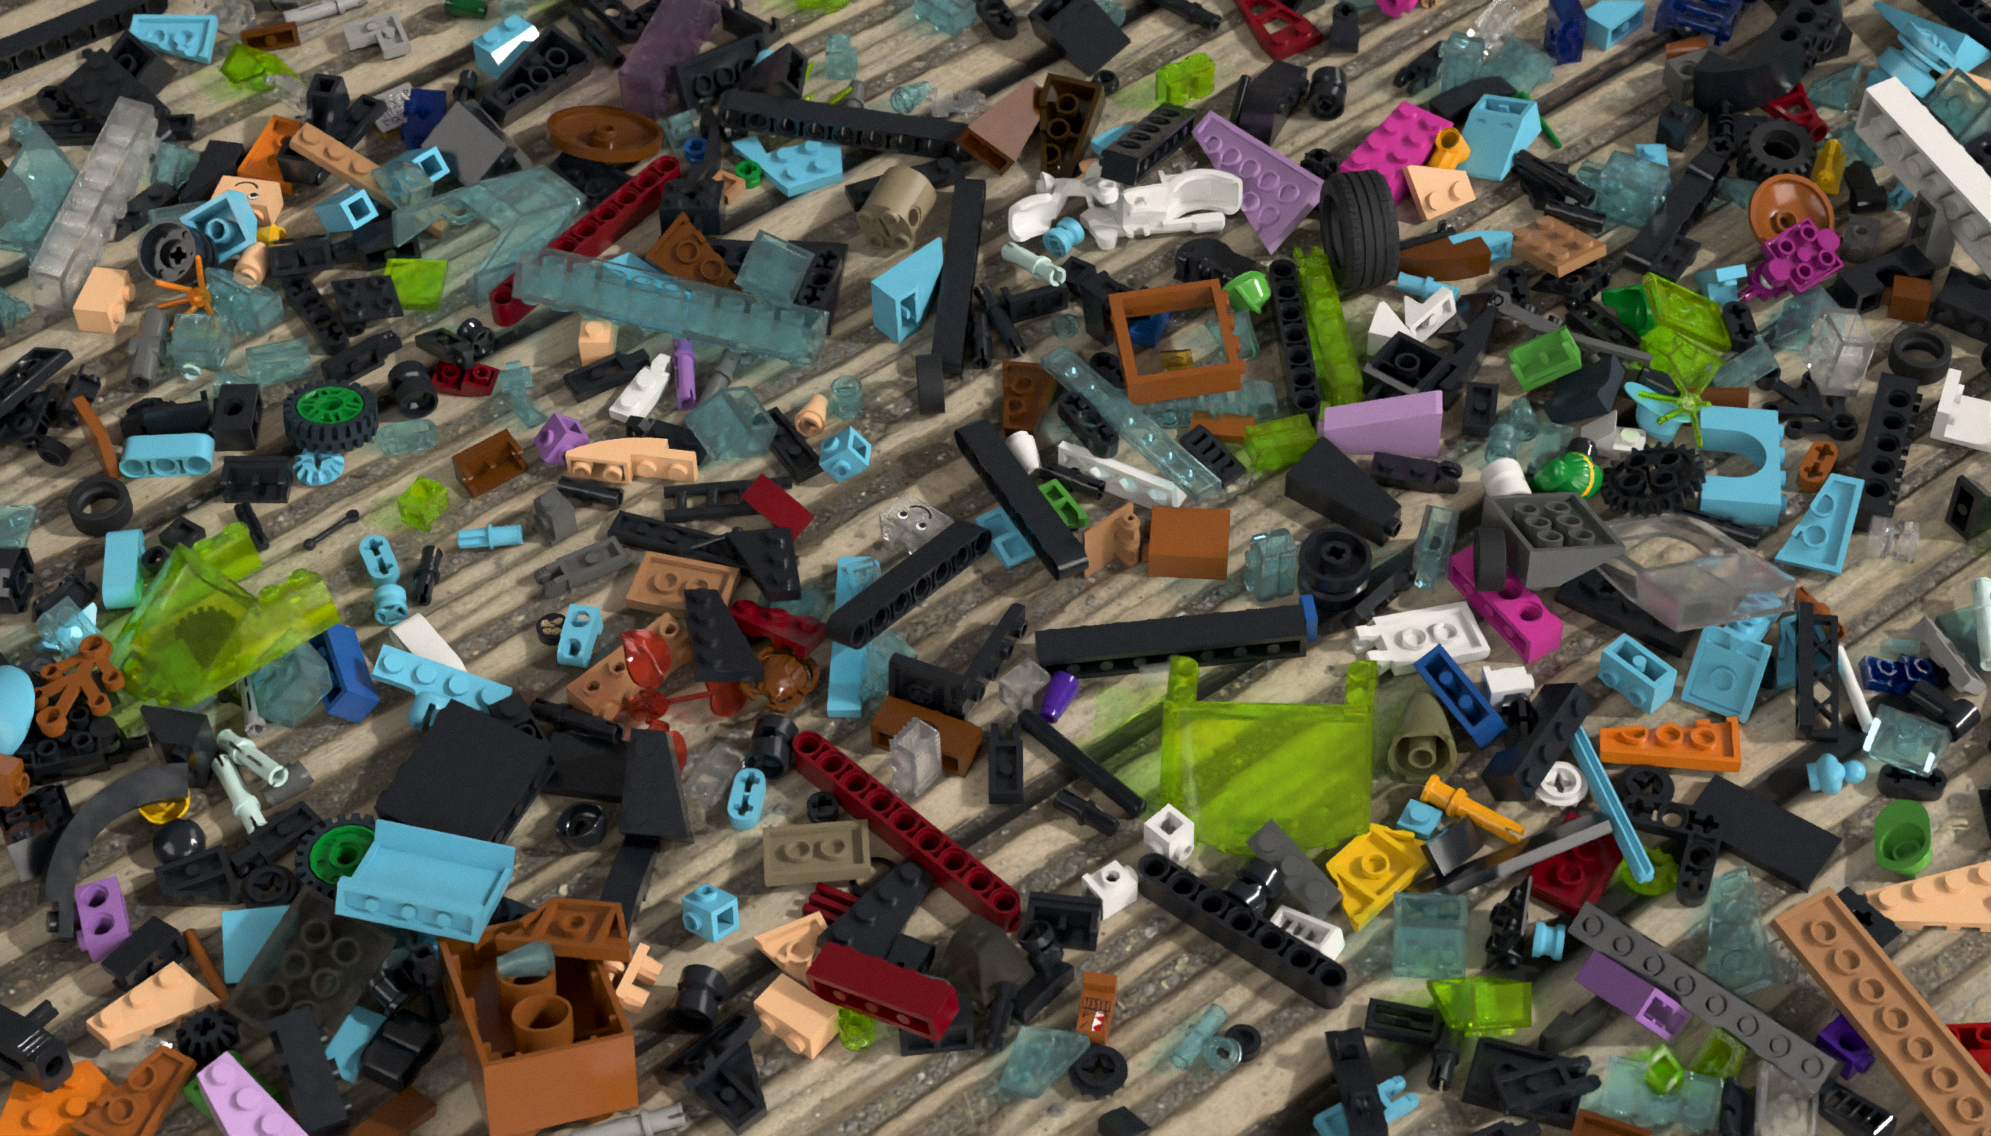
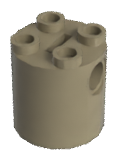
M894 166L887 169L856 216L860 229L867 237V243L872 248L878 250L883 247L893 250L907 249L935 204V189L924 175L910 167Z

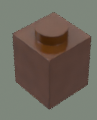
M1894 275L1892 287H1885L1883 305H1888L1887 318L1924 324L1930 305L1932 280Z

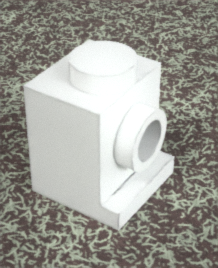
M1489 666L1482 667L1480 691L1497 713L1502 712V706H1510V702L1516 694H1525L1530 699V694L1535 692L1533 676L1526 673L1524 666L1502 668L1491 671Z
M1115 860L1092 875L1086 873L1082 876V897L1101 899V919L1104 921L1137 900L1138 876L1131 866L1126 865L1122 867Z

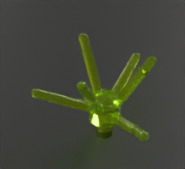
M1719 363L1714 364L1694 393L1688 392L1674 370L1668 368L1667 373L1681 393L1678 398L1646 391H1639L1638 396L1677 404V409L1657 419L1656 423L1661 425L1682 413L1690 415L1697 447L1702 449L1704 444L1697 413L1702 408L1710 407L1712 404L1710 401H1702L1700 396L1721 365Z

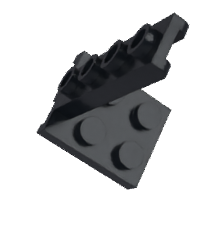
M1014 603L1009 607L964 675L894 652L889 659L888 695L899 699H907L913 704L930 710H938L947 716L962 721H968V713L976 702L980 703L982 701L986 686L990 681L994 682L996 680L1000 665L1004 660L1010 659L1014 644L1018 639L1022 640L1026 634L1028 621L1025 620V605Z

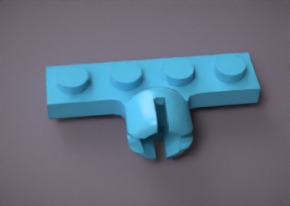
M385 644L382 646L371 679L410 691L415 695L408 714V722L419 731H422L427 716L431 717L429 723L431 728L437 713L446 707L451 698L489 715L488 705L510 696L513 690L511 687Z

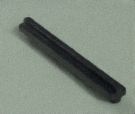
M1026 708L1018 714L1017 723H1020L1022 729L1132 817L1139 818L1146 812V800L1034 711Z

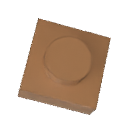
M722 169L712 178L716 181H724L727 205L733 202L746 189L745 179Z

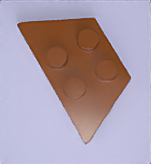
M552 897L541 904L536 911L528 913L519 920V929L510 935L501 932L495 938L496 947L499 951L628 963L632 961L621 903Z

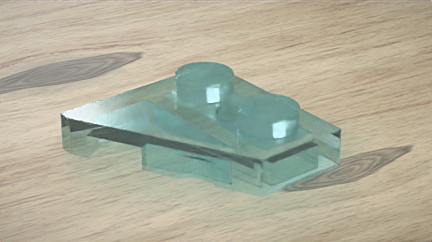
M1021 1026L999 1084L1002 1095L1037 1100L1089 1048L1091 1042L1088 1034Z

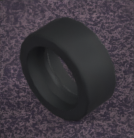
M1926 327L1903 329L1895 335L1888 356L1889 367L1894 375L1920 380L1919 385L1936 383L1946 375L1952 357V346L1947 338L1938 331ZM1910 349L1923 350L1932 354L1937 360L1933 362H1918L1910 359L1903 351Z
M916 355L920 414L945 413L941 355Z
M98 476L80 482L72 489L68 497V510L73 524L78 531L85 535L99 537L106 536L107 532L119 531L127 525L133 515V503L129 491L122 481L115 477ZM110 498L118 500L115 506L103 513L88 514L83 512L90 503L99 499Z
M1477 528L1475 530L1473 572L1477 592L1503 591L1505 588L1506 541L1503 528Z

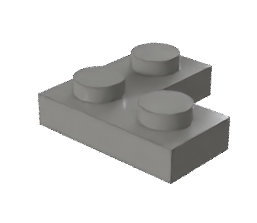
M396 11L341 25L350 50L378 43L385 60L412 52L410 42Z

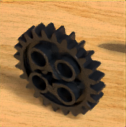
M1658 442L1653 448H1650L1648 444H1644L1643 450L1640 451L1633 447L1631 450L1632 454L1621 453L1620 461L1611 460V467L1603 469L1604 475L1600 487L1604 503L1610 506L1611 511L1618 509L1621 516L1630 511L1631 518H1634L1639 513H1643L1644 518H1647L1651 512L1661 516L1664 509L1674 512L1675 505L1685 507V499L1695 500V492L1703 491L1702 484L1706 483L1705 475L1707 474L1704 461H1702L1700 454L1695 453L1694 448L1686 450L1685 444L1675 448L1674 442H1670L1666 447H1662L1661 442Z

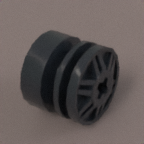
M173 220L159 221L147 228L140 238L137 249L138 263L143 272L152 280H161L191 288L198 286L195 264L196 255L201 256L205 285L216 274L219 264L218 248L210 236L201 230Z

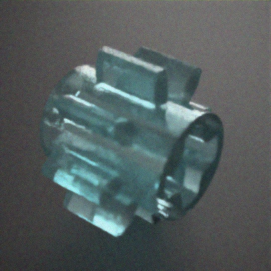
M520 360L505 363L506 370L499 371L503 394L511 393L512 399L526 397V390L534 388L530 366L521 367Z

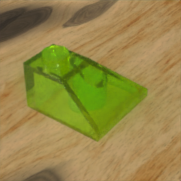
M234 42L219 70L228 79L227 83L238 90L243 88L253 91L304 88L307 83L277 55L238 42Z
M1660 324L1642 338L1640 351L1653 354L1651 369L1680 376V380L1685 382L1684 390L1685 388L1700 387L1726 366L1727 361L1682 332L1665 324ZM1638 362L1637 366L1642 368L1643 363Z

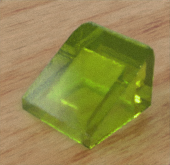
M1664 1044L1649 1049L1628 1069L1633 1077L1659 1097H1663L1686 1075V1072Z

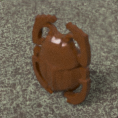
M770 645L762 649L756 656L765 670L764 682H755L756 689H753L748 682H739L738 690L750 701L756 700L755 695L766 696L770 703H766L764 708L771 712L785 715L800 704L802 697L815 688L818 683L820 669L811 657H808L806 660H799L797 656L792 654V647L785 645V648L779 649ZM806 670H809V673L811 675V682L807 681L808 673L806 672ZM786 699H790V701L787 702V703H779V702H777V701L785 702Z

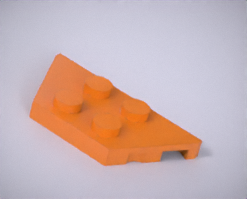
M89 1059L72 1064L74 1068L72 1076L52 1093H45L38 1087L15 1080L0 1117V1136H75L81 1134L73 1130L70 1125L79 1117L83 1118L98 1105V1100L106 1093H112L117 1087Z

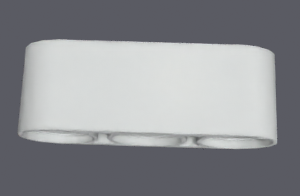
M416 613L388 629L390 638L397 649L467 672L460 658L420 613Z

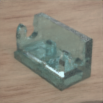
M1760 334L1754 337L1758 343L1756 346L1719 368L1713 370L1710 364L1704 366L1717 388L1746 387L1780 367Z

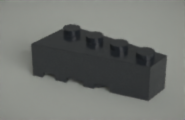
M550 23L484 93L480 106L501 129H504L589 76L592 72L596 55Z

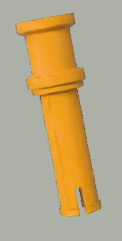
M1436 774L1429 778L1420 796V802L1424 804L1429 802L1445 810L1446 816L1450 818L1468 815L1473 824L1512 845L1520 842L1521 839L1508 831L1512 830L1523 836L1526 826L1520 825L1468 798V793L1465 789H1454L1441 782L1440 776Z

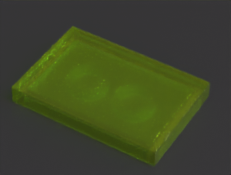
M1650 272L1641 279L1655 323L1722 353H1725L1732 347L1717 302Z

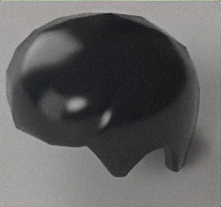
M588 801L573 803L564 809L558 820L554 822L556 836L564 846L575 851L592 849L599 845L606 837L608 819L604 809L600 804Z
M174 818L164 822L154 834L153 852L155 858L164 865L206 850V839L208 838L196 822L189 818Z

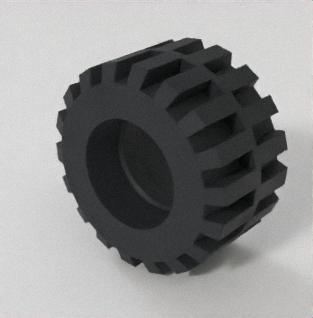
M1767 118L1764 123L1758 121L1754 123L1753 127H1749L1744 135L1736 161L1737 174L1739 178H1743L1742 183L1745 186H1751V191L1754 192L1765 180L1779 174H1795L1809 179L1818 153L1816 152L1818 147L1817 143L1813 142V135L1806 133L1807 129L1805 127H1798L1796 125L1797 122L1792 120L1786 122L1784 118H1777L1774 121L1772 118ZM1771 156L1781 158L1782 160L1775 159V158H1773V157H1771Z

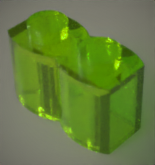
M1194 53L1184 58L1180 63H1170L1161 67L1156 72L1155 100L1160 105L1163 102L1183 107L1190 100H1198L1209 96L1214 91L1215 63L1205 53Z

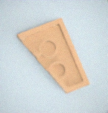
M818 911L753 937L754 945L792 980L810 991L806 972L821 952V949L816 946L817 937L828 926L822 914ZM827 1002V1003L831 1004L832 1006H834L835 1008H837L838 1010H840V1009L843 1008V1007H841V1006H838V1005L832 1004V1003H830V1002Z
M173 961L86 1021V1027L90 1034L111 1051L153 1035L156 1028L173 1022L177 1026L181 1025V1018H190L193 1008L202 1012L205 1011L209 1004L216 1011L221 1008L220 999Z

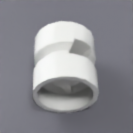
M1498 459L1488 464L1481 472L1480 480L1487 496L1532 494L1519 462L1514 459Z

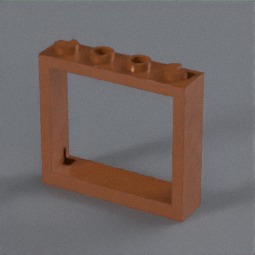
M1219 278L1108 294L1109 316L1128 406L1241 390V374H1246L1245 361L1243 357L1238 358L1237 355L1241 352L1238 335H1232V331H1235L1234 317L1232 312L1227 313L1226 309H1229L1227 290H1221ZM1214 306L1227 363L1138 376L1126 318Z

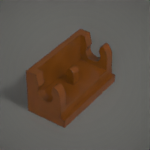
M507 429L452 456L456 479L473 499L528 471V465L520 456L524 453L521 446Z

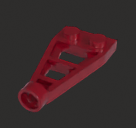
M1233 0L1259 47L1274 61H1282L1322 43L1323 33L1307 18L1276 0ZM1260 4L1268 9L1255 16L1249 8ZM1276 19H1281L1290 25L1272 34L1264 26V24Z
M1800 81L1788 91L1789 95L1759 107L1775 119L1784 118L1786 122L1792 120L1797 122L1796 125L1798 127H1805L1807 129L1806 133L1813 135L1814 143L1823 140L1829 132V126L1818 116ZM1799 105L1804 112L1792 115L1785 109Z

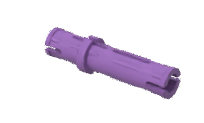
M682 330L677 331L672 336L674 354L671 355L673 367H675L676 405L679 409L683 405L682 410L689 411L694 409L697 404L693 368L696 364V355L692 350L691 333L687 334L686 339L687 332Z

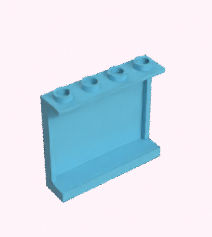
M377 819L374 842L352 877L342 875L337 883L335 914L478 943L512 879L516 847Z

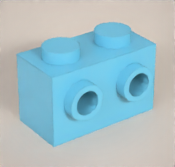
M1623 633L1602 650L1597 677L1608 687L1614 688L1626 697L1631 704L1641 708L1650 715L1672 697L1677 670L1629 635Z

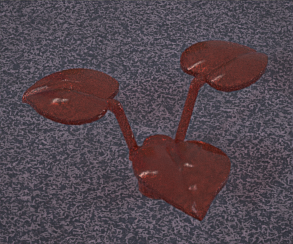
M629 630L621 632L619 636L624 648V658L628 674L637 686L646 688L640 690L639 694L632 696L629 700L628 710L630 716L636 721H645L649 725L647 729L666 731L673 737L681 773L686 765L688 755L685 740L679 732L670 731L669 723L657 718L664 716L669 705L709 697L710 708L713 714L719 717H730L741 711L747 698L738 690L739 682H705L708 691L667 699L660 692H652L664 682L662 673L671 667L672 659L668 645L663 638L651 631Z

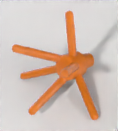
M200 255L195 256L197 287L191 288L161 280L155 281L156 286L188 293L187 297L159 303L157 305L158 309L186 303L192 305L168 329L170 333H174L198 308L205 307L217 335H222L223 332L211 307L214 299L219 298L221 292L216 286L209 287L205 285Z

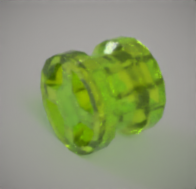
M844 1008L838 1016L841 1044L846 1049L856 1052L871 1047L876 1037L875 1020Z

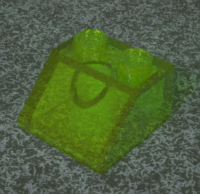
M1488 975L1426 980L1427 989L1448 1027L1464 1031L1465 1037L1485 1038L1487 1037V1031H1494V1034L1515 1035L1517 1034V1028L1532 1027L1531 982Z

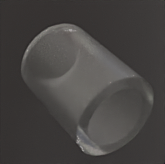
M1170 661L1139 665L1142 689L1173 685V671Z

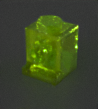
M419 476L397 500L402 522L426 533L432 530L431 524L450 504L446 486L436 480L432 481L422 476Z

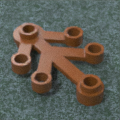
M93 634L85 637L79 644L78 653L55 664H48L40 670L45 686L34 688V710H41L36 716V722L40 731L48 737L55 738L65 732L67 726L66 715L81 689L88 698L87 703L93 715L102 716L111 710L108 696L100 692L90 676L95 666L103 674L102 682L107 691L115 692L124 687L125 680L122 672L115 669L109 660L113 647L111 642L105 639L104 636ZM78 667L75 672L63 676L64 672ZM64 691L55 706L46 707L49 704V697Z

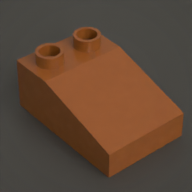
M519 920L486 926L478 943L437 936L439 963L443 969V983L473 1091L489 1136H534L542 1128L577 1120L590 1123L600 1122L610 1118L617 1111L639 1107L634 1035L602 960L497 950L496 936L501 932L510 935L519 929Z

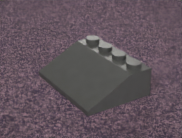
M1578 492L1484 496L1481 528H1503L1506 541V564L1525 588L1540 591L1545 589V587H1558L1625 553L1626 546Z

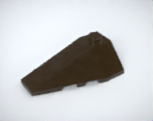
M1048 72L1039 97L1041 172L1048 173L1054 178L1075 177L1079 163L1082 161L1094 136L1106 104L1103 85Z

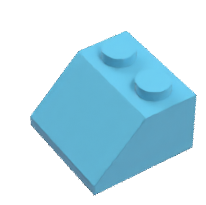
M516 14L512 15L472 41L477 68L498 80L539 36V33L532 24Z
M227 190L180 217L181 223L201 230L213 239L218 248L219 264L257 242V218L245 193Z

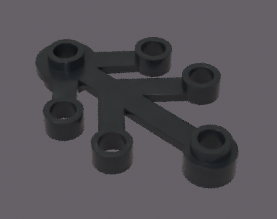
M1762 362L1757 365L1754 374V382L1757 387L1764 391L1774 390L1793 403L1777 404L1775 402H1766L1762 405L1763 410H1777L1778 420L1781 416L1814 417L1820 421L1804 422L1797 418L1790 419L1785 429V434L1788 438L1799 440L1803 438L1805 433L1828 434L1837 441H1849L1855 438L1858 432V425L1855 417L1846 412L1845 400L1847 394L1843 389L1833 387L1827 392L1826 404L1832 408L1833 414H1831L1822 405L1820 392L1822 377L1819 373L1807 371L1803 374L1801 387L1807 391L1806 397L1780 380L1781 369L1776 364Z

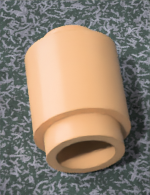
M256 242V244L248 247L241 254L234 268V274L242 284L257 286L262 283L270 267L268 246L266 244Z

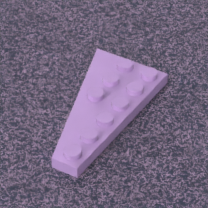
M1210 110L1191 132L1216 170L1228 172L1242 180L1243 193L1240 208L1272 255L1319 203L1320 191L1324 180Z

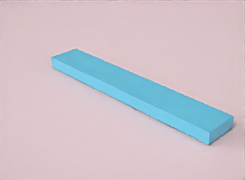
M871 556L838 557L834 612L870 586ZM832 641L827 703L828 718L862 717L866 645L859 650H854Z

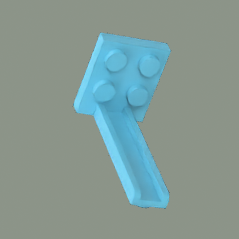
M1755 588L1724 628L1706 623L1703 627L1680 699L1726 717L1738 716L1739 722L1746 723L1772 650V646L1761 643V640L1782 614L1787 599L1780 597L1779 593L1772 589Z

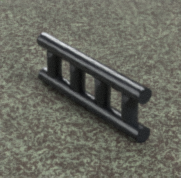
M792 476L769 478L782 489H792ZM756 479L664 486V498H674V509L664 510L665 522L761 515L741 498ZM738 493V504L719 505V494ZM706 496V506L687 508V497Z

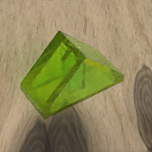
M1714 1025L1674 1087L1700 1107L1707 1109L1722 1094L1720 1087L1725 1082V1079L1731 1076L1737 1078L1740 1076L1747 1047L1719 1026Z

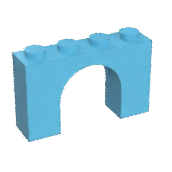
M436 146L408 150L381 166L415 188L428 186L450 172ZM349 185L313 208L327 233L355 230L377 217L378 213L375 207L380 202L368 196L365 189L358 190Z
M1700 405L1696 423V450L1740 454L1754 462L1760 471L1747 477L1705 475L1706 483L1702 484L1703 491L1697 494V510L1724 518L1731 516L1735 518V521L1743 524L1777 527L1779 514H1785L1787 495L1781 494V490L1785 488L1786 471L1780 470V466L1784 464L1785 448L1779 447V443L1783 441L1784 424H1778L1777 410Z

